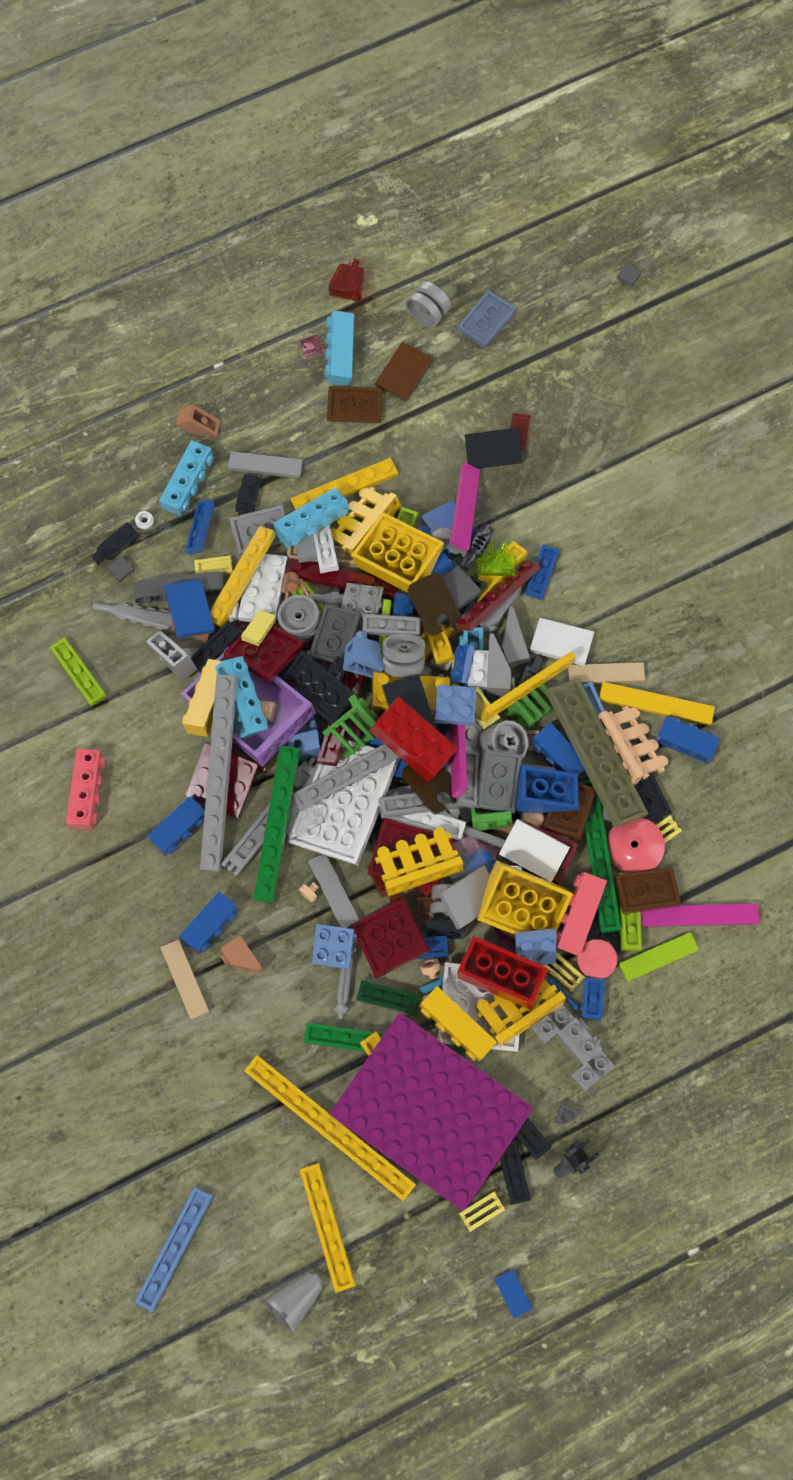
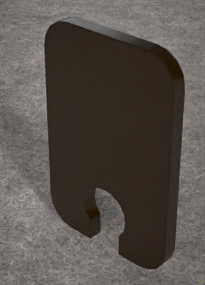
M432 573L409 585L408 594L428 634L434 636L443 632L441 626L436 622L439 614H445L448 617L451 628L456 626L455 623L461 618V614L441 574Z
M409 765L403 768V779L432 814L438 815L447 809L444 804L438 801L437 795L439 793L448 794L450 801L453 804L457 803V798L452 797L451 777L443 767L429 782Z

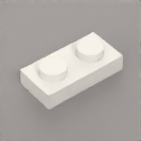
M473 651L467 687H479V689L487 690L489 651Z

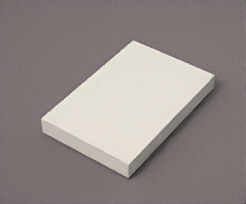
M539 618L530 652L559 660L572 651L576 656L573 663L585 666L594 631Z
M517 819L499 855L552 882L570 847Z

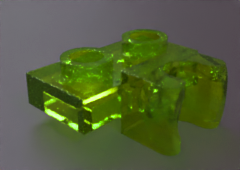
M490 542L488 545V556H481L478 559V576H515L517 559L516 556H508V544L503 542L502 548L496 550L493 547V542Z

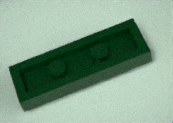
M361 980L356 1001L415 1016L420 995Z

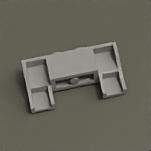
M563 1004L531 1028L544 1044L556 1035L581 1066L571 1077L575 1079L584 1092L615 1067L603 1053L600 1047L602 1044L596 1036H591L587 1032V1025L582 1020L578 1021Z

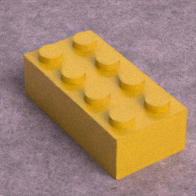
M373 673L371 682V711L374 710L379 717L385 713L388 705L381 686L403 678L387 673ZM420 676L435 721L437 685L450 686V678Z

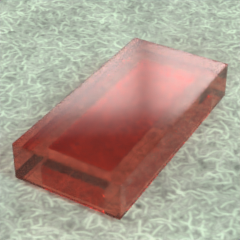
M513 413L510 429L519 428L521 450H525L531 415Z

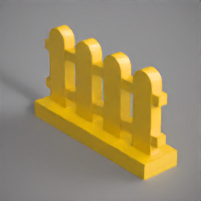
M373 487L370 489H360L359 496L361 500L359 502L352 501L348 504L350 514L337 520L339 524L337 530L330 528L333 543L342 546L343 551H349L350 555H352L382 512L393 517L399 510L401 504L397 495L393 493L381 495ZM369 502L375 505V507L371 509L365 506V504ZM356 515L364 519L362 523L354 519ZM347 529L353 532V534L348 536L343 531Z
M438 827L434 830V838L427 840L424 834H418L415 837L414 845L408 846L405 840H400L396 844L397 851L390 853L389 849L384 846L378 849V857L375 858L377 864L381 863L385 875H382V879L385 882L388 896L463 871L461 856H459L457 850L453 851L449 839H452L450 832L446 833L443 828ZM437 844L441 855L434 858L430 846ZM418 850L422 862L415 864L411 852ZM400 857L403 865L402 869L396 870L393 858Z
M545 979L532 1011L524 1007L518 1009L513 1002L493 994L495 1001L491 1004L484 999L478 1001L477 1009L479 1012L477 1016L479 1019L483 1017L491 1027L489 1033L491 1035L496 1034V1044L501 1048L564 1004L566 997L561 991L556 994V986H550ZM544 999L546 1002L540 1005L539 1002ZM500 1006L507 1015V1018L503 1021L494 1011V1008ZM526 1011H529V1014H527L526 1016L522 1015ZM512 1022L513 1025L507 1028L506 1025Z

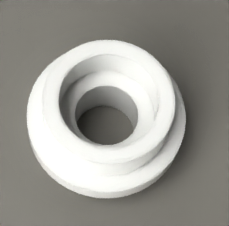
M141 511L137 514L135 523L140 529H148L153 525L154 519L151 513ZM144 519H147V520H148L147 522L142 523V520H144Z

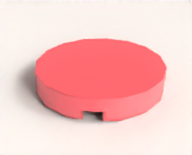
M593 939L586 942L580 956H578V965L581 971L586 976L595 979L608 977L616 969L618 963L616 950L609 942L602 939Z

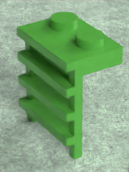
M542 684L538 687V689L549 700L547 694L545 693V691L548 688L544 684ZM536 690L529 694L544 710L542 713L527 696L504 709V712L511 716L516 723L520 724L524 730H532L538 720L554 710L553 706H549Z
M355 694L348 698L353 708L323 731L325 736L332 732L348 749L344 753L346 758L351 754L355 755L356 750L360 747H365V743L369 740L375 739L369 730L380 718L374 710L370 711L368 709L369 705L363 698L359 699ZM350 717L366 736L361 739L344 721ZM339 725L357 742L353 747L336 730Z
M471 808L473 829L488 830L512 827L511 811L475 814V808Z

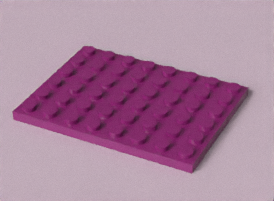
M399 1012L329 1115L460 1210L465 1211L534 1107Z

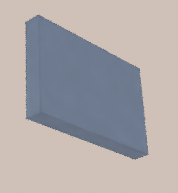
M488 290L460 322L457 330L485 349L517 312V308Z

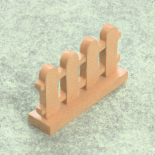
M628 706L622 708L623 711L615 714L612 711L601 712L598 717L633 785L637 784L642 777L643 779L648 778L651 772L658 770L661 773L665 770L664 767L668 764V759L663 755L657 757L655 751L659 744L654 739L647 740L645 735L649 732V727L644 723H637L636 719L640 715L637 708L629 709ZM630 722L632 727L625 730L621 728L620 725ZM639 738L641 743L632 746L630 741ZM647 754L650 756L651 759L641 762L639 757Z

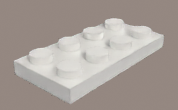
M265 554L242 594L238 614L239 621L251 622L259 610L275 615L277 620L284 574L288 562L287 556Z

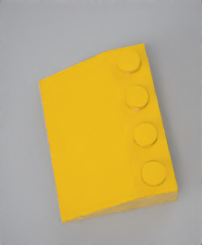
M382 512L351 556L357 567L408 593L407 590L410 584L431 574L444 546V542Z
M496 860L488 878L477 920L514 935L518 932L555 929L557 932L573 893L564 887Z

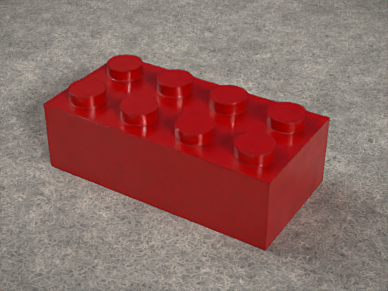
M400 697L392 703L369 730L427 782L440 771L458 749Z
M473 936L457 971L458 979L531 1011L548 975V967Z

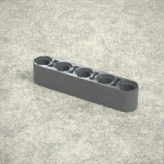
M215 571L138 580L133 584L135 602L145 604L167 601L164 585L200 579L205 596L220 595L225 586V576L223 572Z

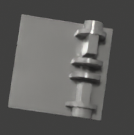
M347 583L341 608L361 612V618H363L364 614L378 615L384 587Z

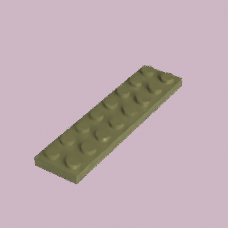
M576 679L548 688L545 693L614 828L648 815L580 680Z

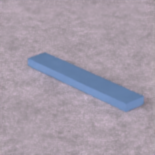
M194 1186L134 1303L154 1312L213 1198L212 1195Z

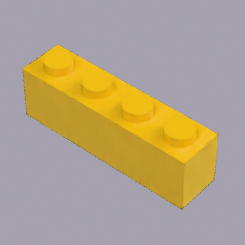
M208 659L206 666L202 669V676L200 681L196 683L195 693L189 701L187 713L182 718V724L188 734L209 737L211 733L217 675L215 666L222 661Z
M438 986L419 1005L422 1008L420 1012L427 1019L431 1017L436 1022L435 1026L442 1033L446 1031L451 1036L450 1040L457 1047L462 1046L466 1050L465 1054L472 1061L477 1060L479 1062L497 1043Z

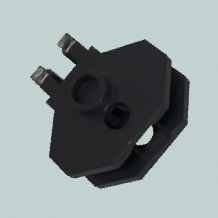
M586 1139L577 1146L573 1143L564 1149L566 1154L561 1157L563 1161L554 1167V1175L560 1178L569 1172L572 1175L579 1172L581 1175L590 1169L589 1163L600 1156L599 1153H596L588 1158L582 1149L591 1141Z

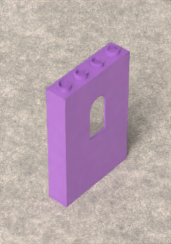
M223 652V653H222L217 659H215V660L225 661V660H228V659L224 658V652ZM248 671L254 683L257 698L260 701L275 702L276 709L273 721L267 722L268 729L261 734L240 739L234 723L232 742L263 767L279 751V747L284 746L316 714L312 703L278 676L271 682H268ZM202 673L181 693L188 705L190 699L193 698L196 683L200 681Z

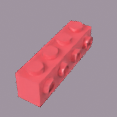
M76 749L66 824L69 828L92 830L93 824L97 822L95 807L99 805L100 795L97 794L98 787L102 785L100 771L105 765V758L100 750Z
M585 872L577 875L574 882L575 892L569 902L568 911L564 914L560 923L563 924L560 932H556L557 949L580 956L605 888L606 880Z

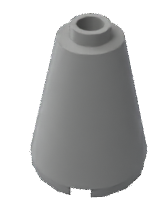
M308 1273L267 1297L264 1304L271 1314L274 1313L277 1317V1322L288 1332L293 1333L322 1291L321 1284L323 1282L315 1273L313 1275Z

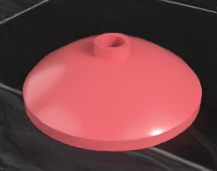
M639 818L619 827H613L607 836L610 862L622 873L654 870L664 856L665 842L659 828L647 819ZM637 841L638 847H631V843Z

